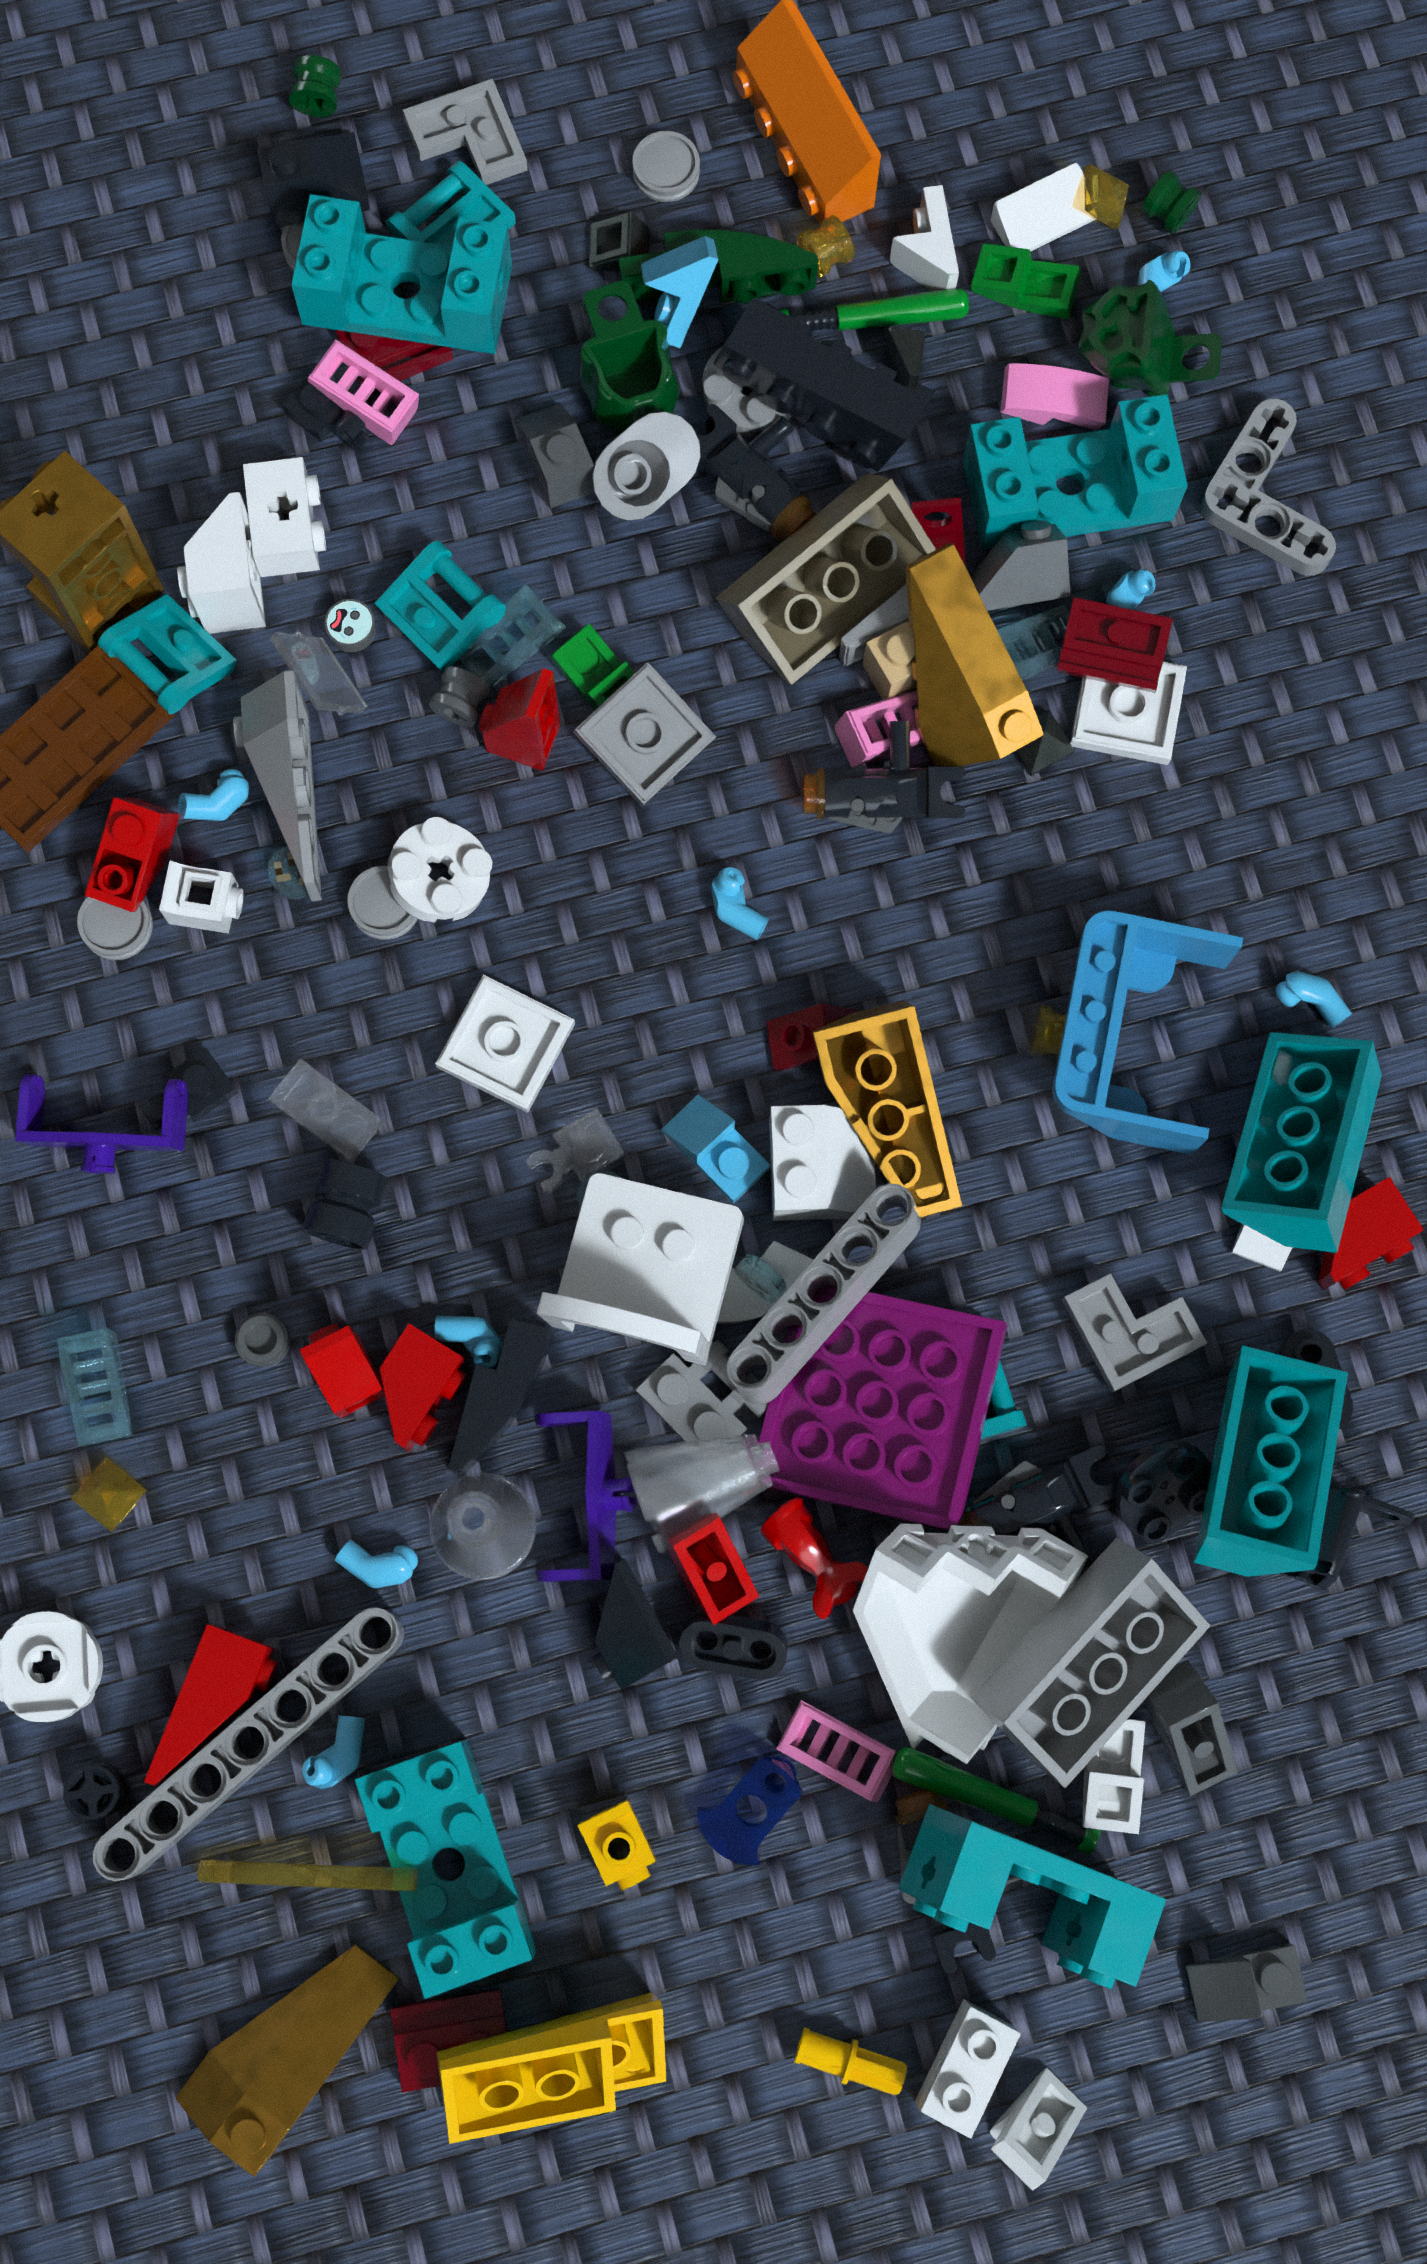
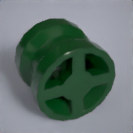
M305 55L296 59L293 66V76L296 83L292 85L289 93L291 106L300 113L311 117H327L334 114L338 103L337 94L334 90L339 87L342 76L340 67L330 59L317 55Z
M1168 170L1149 192L1142 205L1141 213L1148 218L1157 217L1163 222L1164 229L1173 235L1188 220L1202 194L1195 187H1184L1179 183L1178 175Z

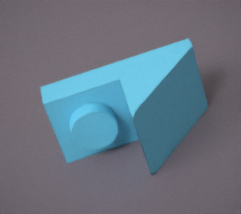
M703 236L641 264L644 283L664 291L656 307L655 320L666 326L668 344L678 348L683 343L718 262L714 239Z
M698 1094L661 1129V1132L734 1204L770 1169L771 1165L734 1129L735 1120Z

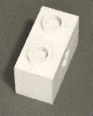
M303 457L243 464L252 552L260 577L320 570L318 552L326 551V540L322 520L314 521L313 506L321 505L317 475H308ZM284 514H289V520H284Z
M963 1999L915 2100L920 2112L971 2139L1021 2033L1012 2024Z

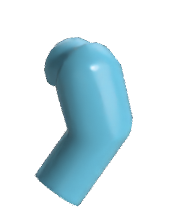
M1175 250L1158 256L1140 269L1138 285L1152 280L1161 292L1179 282L1189 272L1191 265L1188 255L1181 250Z
M1146 569L1125 573L1109 591L1106 603L1135 610L1144 599V596H1149L1154 592L1156 585L1154 576Z
M227 769L220 773L217 787L210 795L182 793L178 800L179 817L181 819L226 820L247 800L249 783L244 779L240 771Z
M733 867L723 868L719 871L718 876L713 879L711 885L715 913L722 922L758 940L769 918L746 906L742 886L745 882L743 874Z
M1295 971L1287 974L1286 980L1280 982L1276 987V994L1285 1006L1293 1007L1301 1000L1312 1003L1330 1028L1337 1026L1352 1015V1012L1330 982L1322 977Z
M436 1316L435 1340L438 1342L463 1343L473 1357L475 1365L490 1369L498 1366L503 1341L487 1320L481 1317Z
M351 1539L343 1546L335 1558L338 1564L371 1588L403 1584L412 1576L413 1570L418 1565L417 1554L409 1546L398 1545L394 1548L393 1552L372 1556Z
M338 1715L335 1744L317 1756H310L303 1763L302 1776L307 1784L319 1789L330 1788L356 1771L360 1763L365 1718Z

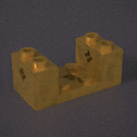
M65 450L55 460L42 464L35 472L32 481L20 493L5 499L0 504V544L34 574L32 581L26 587L38 607L88 653L98 646L99 638L108 628L149 605L165 590L125 505Z

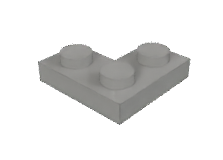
M493 79L403 109L404 121L421 161L466 146L479 178L486 185L528 171L526 157Z
M1111 1273L1062 1299L1111 1393L1207 1344L1183 1297L1136 1320Z

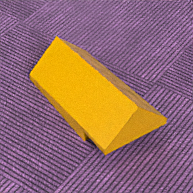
M651 1992L436 2052L449 2144L616 2111V2091L666 2082L664 2022L661 1999Z

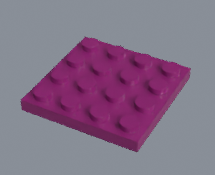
M826 1285L819 1288L813 1296V1301L817 1303L830 1301L837 1293V1287ZM867 1292L780 1394L768 1403L749 1483L893 1519L921 1524L949 1532L951 1525L960 1526L1008 1325L1005 1321ZM799 1325L788 1326L784 1343H791L798 1339L802 1333V1327Z

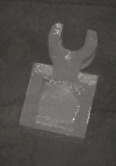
M596 1108L552 1134L554 1141L559 1147L553 1152L549 1150L536 1151L527 1158L526 1164L530 1170L543 1163L553 1167V1175L540 1183L543 1192L547 1193L557 1189L562 1184L565 1173L570 1170L574 1171L581 1182L624 1156V1150Z

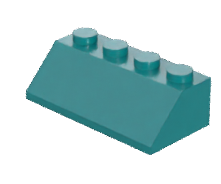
M1270 1032L1221 1207L1223 1214L1285 1247L1338 1252L1382 1077L1373 1041Z
M1242 1345L1228 1378L1194 1563L1246 1577L1314 1570L1316 1568L1348 1372Z

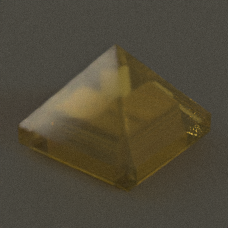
M1092 164L1085 166V211L1113 230L1119 228L1129 185Z
M105 1457L71 1499L109 1531L113 1532L148 1490L112 1460Z

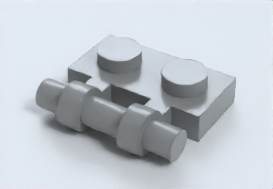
M719 1339L715 1342L712 1341L706 1366L693 1363L688 1368L673 1353L636 1389L638 1395L708 1467L747 1431V1428L734 1413L745 1404L760 1418L767 1411L768 1403L761 1405L751 1404L738 1393L730 1381L726 1370L729 1359L727 1353L729 1350ZM711 1370L732 1390L722 1402L701 1382V1379ZM752 1373L748 1376L745 1374L743 1382L746 1384L759 1382Z

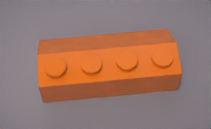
M780 0L737 47V65L732 76L741 98H749L755 109L754 116L759 131L764 138L771 137L777 148V160L786 177L793 176L799 187L798 195L804 211L808 216L815 215L824 231L874 208L881 153L793 0Z

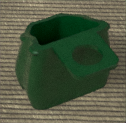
M1152 280L1137 286L1125 287L1121 284L1117 285L1095 300L1082 314L1083 334L1078 345L1079 355L1091 367L1109 378L1110 383L1119 389L1142 390L1147 392L1149 397L1166 395L1169 392L1170 383L1207 381L1216 378L1219 374L1222 350L1220 336L1215 333L1175 336L1174 325L1159 287ZM1194 346L1206 347L1210 351V358L1205 366L1197 370H1189L1183 366L1182 358L1188 349Z
M618 281L587 291L583 296V303L596 337L587 340L581 347L579 384L590 403L595 419L620 435L635 421L649 413L668 412L672 414L679 395V384L672 369L671 352L666 338V326L657 320L643 321L631 286L625 281ZM609 296L621 298L627 306L626 314L617 321L603 319L597 311L598 304L602 299Z

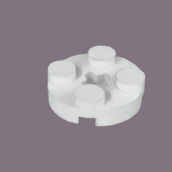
M432 817L424 823L414 825L406 830L393 846L387 870L389 869L388 875L391 881L390 889L397 903L406 912L418 919L429 922H436L437 919L447 920L453 918L452 921L463 919L478 907L488 889L492 859L479 840L469 831L456 824L449 823L441 817ZM435 862L438 864L441 862L449 868L448 873L452 876V879L447 880L444 877H440L437 881L432 880L429 877L431 867L428 863Z
M50 1611L28 1614L12 1624L14 1626L0 1639V1701L4 1702L19 1717L32 1722L59 1721L72 1716L79 1709L91 1703L95 1696V1691L100 1684L103 1671L101 1648L91 1628L68 1614ZM49 1650L51 1651L52 1658L60 1661V1671L53 1673L52 1681L44 1683L43 1675L33 1672V1663L42 1661L43 1652Z

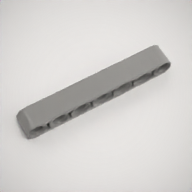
M369 1608L356 1615L109 1829L94 1847L93 1864L97 1872L105 1879L112 1881L126 1880L144 1872L392 1656L402 1645L404 1638V1627L399 1617L392 1611L380 1608ZM382 1617L391 1627V1636L385 1646L374 1649L366 1643L364 1629L370 1620ZM335 1653L345 1657L349 1664L347 1678L338 1685H332L327 1682L322 1672L324 1661ZM291 1690H297L302 1693L307 1703L305 1714L296 1722L289 1721L281 1712L280 1704L282 1698ZM250 1726L257 1728L264 1737L263 1750L255 1758L246 1757L239 1748L240 1734ZM207 1763L214 1765L221 1774L220 1788L213 1795L203 1793L197 1785L196 1777L198 1771ZM162 1801L170 1802L178 1811V1822L171 1832L162 1831L154 1821L155 1809ZM120 1838L128 1840L135 1849L134 1862L128 1869L119 1868L112 1859V1847Z

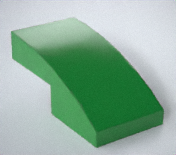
M983 244L971 289L974 293L1010 307L1036 314L1069 319L1081 278L1080 268L1075 265L1034 261L1031 258L1030 249Z
M590 623L583 626L548 656L557 669L594 710L599 708L635 674L626 661L621 663Z

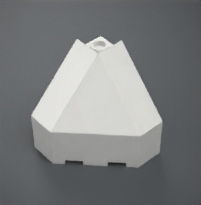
M900 1524L875 1549L854 1605L853 1613L912 1749H915L925 1738L965 1764L971 1760L979 1748L984 1751L998 1726L971 1697L1079 1579L1088 1555L1041 1528H1021L1018 1536L995 1535L992 1527L951 1525L948 1533H925L921 1524Z

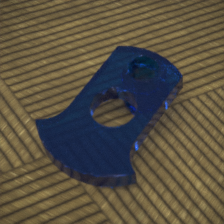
M761 1755L723 1801L714 1807L698 1808L699 1826L710 1846L724 1858L743 1865H760V1843L803 1792L796 1778V1768L789 1759L780 1756L770 1758ZM773 1772L781 1774L785 1778L786 1783H774L770 1779L769 1774ZM748 1795L760 1798L766 1805V1818L755 1824L742 1820L737 1812L738 1800Z

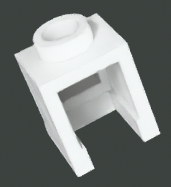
M169 861L159 910L166 921L172 925L229 933L232 918L238 919L242 911L243 889L238 888L239 885L231 872L187 866ZM192 885L213 889L210 905L188 902Z

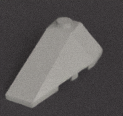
M283 671L241 697L242 716L234 717L233 719L234 736L237 747H245L311 901H320L322 897L309 712L295 671Z

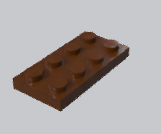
M97 646L0 735V828L28 854L175 715L169 714L157 703L158 696L117 657L110 658Z

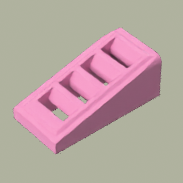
M336 339L308 377L309 383L343 410L357 415L365 423V427L390 445L394 444L418 409L419 394ZM343 362L349 368L336 384L330 378ZM359 375L365 381L355 395L348 392V389ZM376 388L381 394L371 407L365 402ZM393 402L398 407L388 418L383 413L389 404Z
M917 689L846 711L835 724V732L851 767L861 763L870 765L890 757V721H898L894 713L899 712L902 721H910V748L923 743L916 727L915 713L911 707L916 704L918 705ZM877 720H880L888 739H883L876 724Z
M802 1700L776 1748L867 1800L876 1803L880 1800L892 1776V1763L898 1752ZM814 1719L821 1723L808 1751L805 1752L798 1747ZM832 1730H834L840 1736L827 1761L824 1762L818 1758ZM852 1741L860 1746L845 1773L838 1768ZM874 1752L880 1755L865 1784L858 1779L871 1753Z

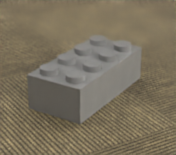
M1116 1537L975 1692L971 1699L1033 1764L1066 1788L1206 1632L1210 1624L1152 1558Z

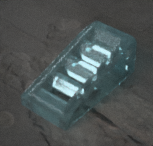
M526 584L505 603L506 612L502 619L496 625L486 628L459 658L469 672L482 678L488 683L490 688L546 646L566 628V625L544 600ZM530 610L540 620L534 627L524 617ZM514 623L525 634L520 641L507 629ZM498 635L510 648L505 655L492 642ZM481 648L496 662L491 669H488L475 654Z
M1065 604L997 630L1022 681L1059 663L1063 645H1057L1047 626L1052 624L1061 641H1064L1070 615ZM1034 633L1045 652L1041 653L1031 634ZM1014 642L1018 644L1020 650L1026 658L1025 660H1022L1021 656L1019 655L1017 649L1013 644Z
M106 1328L57 1338L60 1364L78 1446L82 1447L133 1436L116 1333ZM101 1348L103 1357L78 1362L77 1353ZM106 1370L107 1379L82 1383L81 1374ZM110 1391L112 1400L85 1405L84 1396ZM115 1412L116 1422L89 1427L87 1417Z

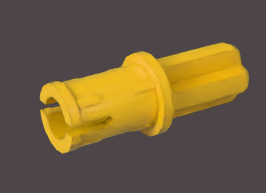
M806 2027L802 2031L794 2058V2063H801L841 2077V2084L846 2085L848 2080L891 2095H898L900 2093L907 2073V2065L904 2062L858 2047V2040L853 2039L851 2044L810 2031Z

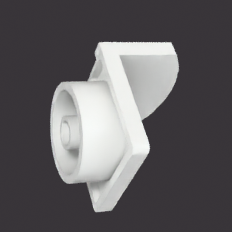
M596 1173L588 1181L558 1294L542 1292L537 1314L555 1328L573 1332L575 1324L622 1334L674 1349L685 1361L706 1366L744 1222L743 1214L736 1206Z

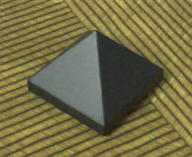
M1050 710L1037 715L1044 735L1015 751L1030 776L1070 756L1075 751Z

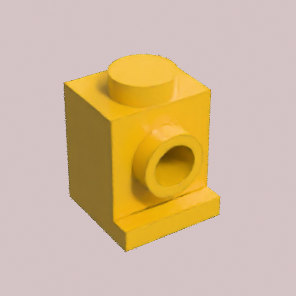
M629 1798L577 1825L605 1886L617 1881L622 1891L651 1876L647 1866L656 1862V1857ZM615 1838H623L630 1845V1852L623 1859H616L609 1853V1843Z

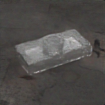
M301 1058L268 1098L273 1105L351 1163L384 1123L380 1117Z

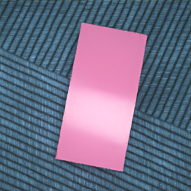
M1009 363L1004 369L1000 412L1040 425H1044L1052 418L1096 431L1106 423L1109 378L1056 366Z

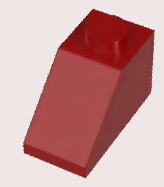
M716 1512L669 1540V1555L689 1594L713 1625L760 1597L721 1518Z

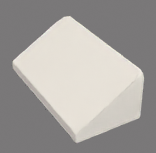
M1074 163L995 202L990 221L1005 246L1030 249L1031 252L1096 220L1098 213L1083 171L1078 163Z

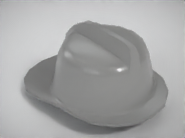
M668 412L649 413L635 421L614 439L597 458L592 474L594 493L601 506L613 516L627 521L643 519L662 506L684 487L696 472L700 460V445L693 427L678 415Z

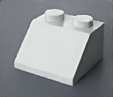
M240 492L229 493L184 546L186 566L177 568L182 598H187L190 615L192 618L199 617L204 629L209 634L266 627L261 579L252 552L249 516Z
M827 1105L771 1106L769 1130L773 1221L849 1219L870 1194L876 1190L875 1161L842 1109Z

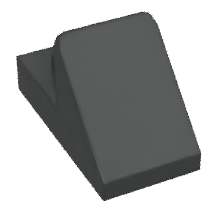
M1291 1943L1184 1965L1197 2022L1256 2019L1263 2017L1262 2011L1308 2002L1296 1946Z

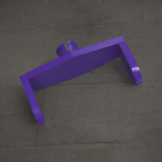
M25 1074L21 1080L15 1141L30 1146L83 1148L81 1172L115 1174L116 1150L184 1151L188 1089L185 1081L180 1079L168 1080L164 1092L161 1136L42 1131L45 1098L42 1076H36V1074Z
M599 1410L536 1414L535 1424L540 1427L588 1426L585 1497L590 1568L537 1571V1582L611 1580L615 1562L616 1511L633 1512L637 1504V1498L622 1496L623 1493L637 1492L634 1478L615 1479L611 1414Z

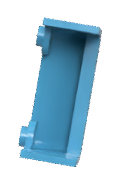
M1102 911L1092 916L1081 934L1053 1081L1052 1093L1057 1106L1065 1113L1110 1138L1193 1155L1208 1139L1209 1128L1148 1116L1147 1105L1136 1091L1110 1084L1127 991L1153 993L1163 989L1173 976L1176 959L1226 969L1242 948L1243 937L1116 911Z

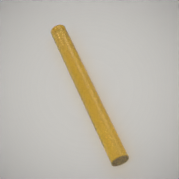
M201 1860L198 1866V1881L204 1883L416 1891L418 1872L414 1868Z

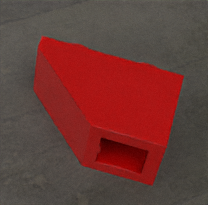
M114 797L85 896L130 912H136L166 863L179 820L178 812L134 797Z
M1390 1176L1350 1200L1338 1252L1324 1251L1318 1283L1323 1290L1338 1282L1344 1291L1371 1275L1365 1265L1381 1256L1388 1265L1414 1249L1409 1239L1421 1233L1424 1229Z
M338 1324L326 1326L308 1337L311 1344L299 1349L333 1413L339 1418H343L385 1397L383 1383L364 1343L349 1325L342 1329L339 1328Z
M411 1324L407 1325L380 1367L394 1440L396 1444L408 1452L411 1451L415 1443L421 1447L425 1445L439 1422V1419L433 1416L444 1398L451 1402L457 1396L468 1377V1374L462 1371L467 1363L461 1355Z

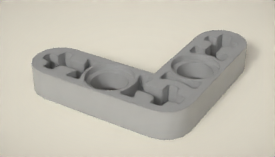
M1267 399L1255 408L1209 483L1201 501V513L1211 525L1293 571L1305 576L1316 575L1328 566L1334 556L1336 543L1332 533L1320 524L1259 491L1289 441L1297 422L1294 409L1286 401ZM1271 417L1277 418L1280 422L1278 427L1271 433L1267 443L1260 440L1259 437L1266 422ZM1242 453L1254 454L1259 458L1262 468L1256 473L1243 472L1236 464V457ZM1224 494L1233 498L1231 505L1227 506L1225 510L1217 506L1218 500ZM1247 505H1249L1253 508L1251 509L1246 519V522L1243 523L1239 519L1242 513H1244ZM1260 516H1271L1279 522L1281 532L1276 536L1270 537L1262 535L1255 527V520ZM1292 529L1297 533L1289 547H1286L1283 543ZM1310 542L1319 546L1317 553L1313 555L1312 559L1303 554L1305 547Z

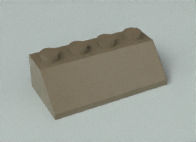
M866 473L720 593L716 599L741 636L788 684L792 685L837 648L845 634L907 584V565L936 549L892 478Z

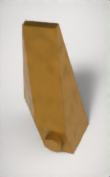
M949 542L907 565L906 581L909 627L914 631L915 661H912L913 679L917 680L918 694L915 722L932 766L958 767L1002 759L1043 736L1044 733L1028 691L955 545Z
M901 1000L852 1013L812 1031L824 1082L888 1183L899 1184L908 1189L914 1198L920 1217L962 1206L915 1006Z
M354 1945L210 2050L175 2099L212 2145L255 2177L270 2159L400 1977L360 1946Z

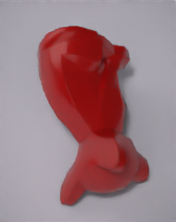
M796 1497L789 1500L773 1513L763 1524L760 1531L766 1541L777 1551L785 1550L794 1563L815 1576L816 1590L812 1598L813 1610L820 1619H826L831 1614L833 1606L846 1604L855 1597L859 1584L863 1583L868 1567L857 1561L850 1563L835 1561L825 1538L813 1526L814 1517L805 1507L804 1500Z

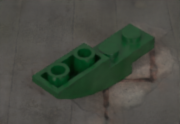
M686 230L663 233L664 251L619 258V281L627 282L631 286L635 299L639 301L656 299L664 292L644 283L641 264L703 236L714 239L718 262L706 289L718 286L721 303L735 301L736 303L745 304L750 303L753 297L759 299L763 296L776 294L786 296L800 295L808 289L816 288L819 264L817 254L794 244L771 237L725 230Z

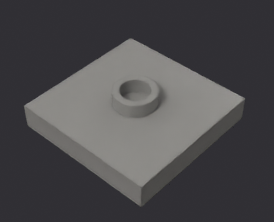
M648 662L573 731L579 740L641 807L716 738L711 730Z

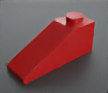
M542 668L501 688L495 704L487 703L479 723V731L483 732L487 752L543 771L560 729L553 671Z
M207 1624L144 1780L145 1783L153 1786L163 1784L256 1700L259 1690L265 1693L269 1690L279 1664L278 1661L272 1659L275 1647L223 1627Z

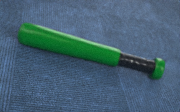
M955 288L835 305L834 309L796 314H789L787 309H780L779 311L810 326L812 331L837 328L838 331L962 319L969 312V299L965 290Z
M901 1748L894 1757L892 1774L898 1780L993 1814L1023 1827L1029 1828L1033 1826L1038 1829L1040 1828L1045 1832L1074 1842L1076 1849L1082 1853L1091 1854L1096 1848L1101 1833L1100 1829L1084 1828L1081 1822H1076L1074 1819L1042 1808L1036 1800L1003 1788L912 1748Z

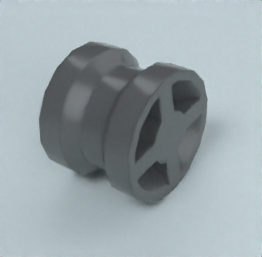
M451 666L445 667L441 676L443 686L440 692L433 694L429 707L445 720L460 726L473 727L479 716L477 712L478 704L487 699L491 688L482 678L467 670Z

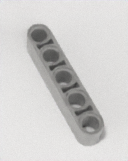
M889 1183L873 1191L732 1352L728 1359L726 1370L730 1381L744 1400L751 1404L761 1405L776 1398L916 1237L920 1230L921 1219L914 1198L907 1188L899 1184ZM902 1207L907 1209L905 1216L897 1222L888 1223L882 1220V1216L890 1208ZM868 1246L872 1248V1253L865 1261L854 1263L847 1260L850 1252L856 1247ZM826 1285L837 1287V1293L830 1301L824 1303L813 1301V1296L819 1288ZM790 1325L802 1327L801 1335L794 1342L781 1343L778 1341L779 1334L785 1327ZM764 1365L767 1367L766 1375L761 1381L754 1384L743 1382L746 1371L752 1366Z

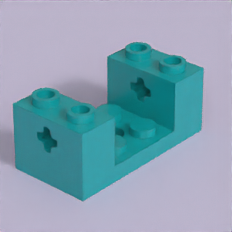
M310 194L291 284L302 325L496 354L512 270L508 225L458 217L453 246L366 233L360 202ZM402 282H413L420 287L419 292L414 297L408 299L399 298L393 293L396 286Z
M1168 394L1118 402L1110 428L1107 430L1025 442L1020 417L971 424L963 456V464L981 550L993 548L1005 532L1021 529L1022 524L1035 520H1044L1051 524L1055 523L1065 537L1173 521L1188 487ZM1066 476L1073 477L1080 482L1082 491L1076 495H1066L1057 488L1056 481Z
M468 1739L354 1779L371 1833L380 1831L414 1938L407 1945L424 1998H430L532 1960L537 1949ZM443 1848H454L464 1857L465 1868L462 1875L457 1879H443L435 1870V1857Z
M929 1804L898 1888L902 1892L916 1898L913 1909L933 1917L935 1921L965 1933L969 1922L990 1930L1008 1876L1011 1874L1059 1893L1041 1944L1060 1954L1057 1965L1078 1973L1081 1977L1109 1989L1113 1988L1116 1979L1132 1986H1137L1166 1902L1165 1898Z

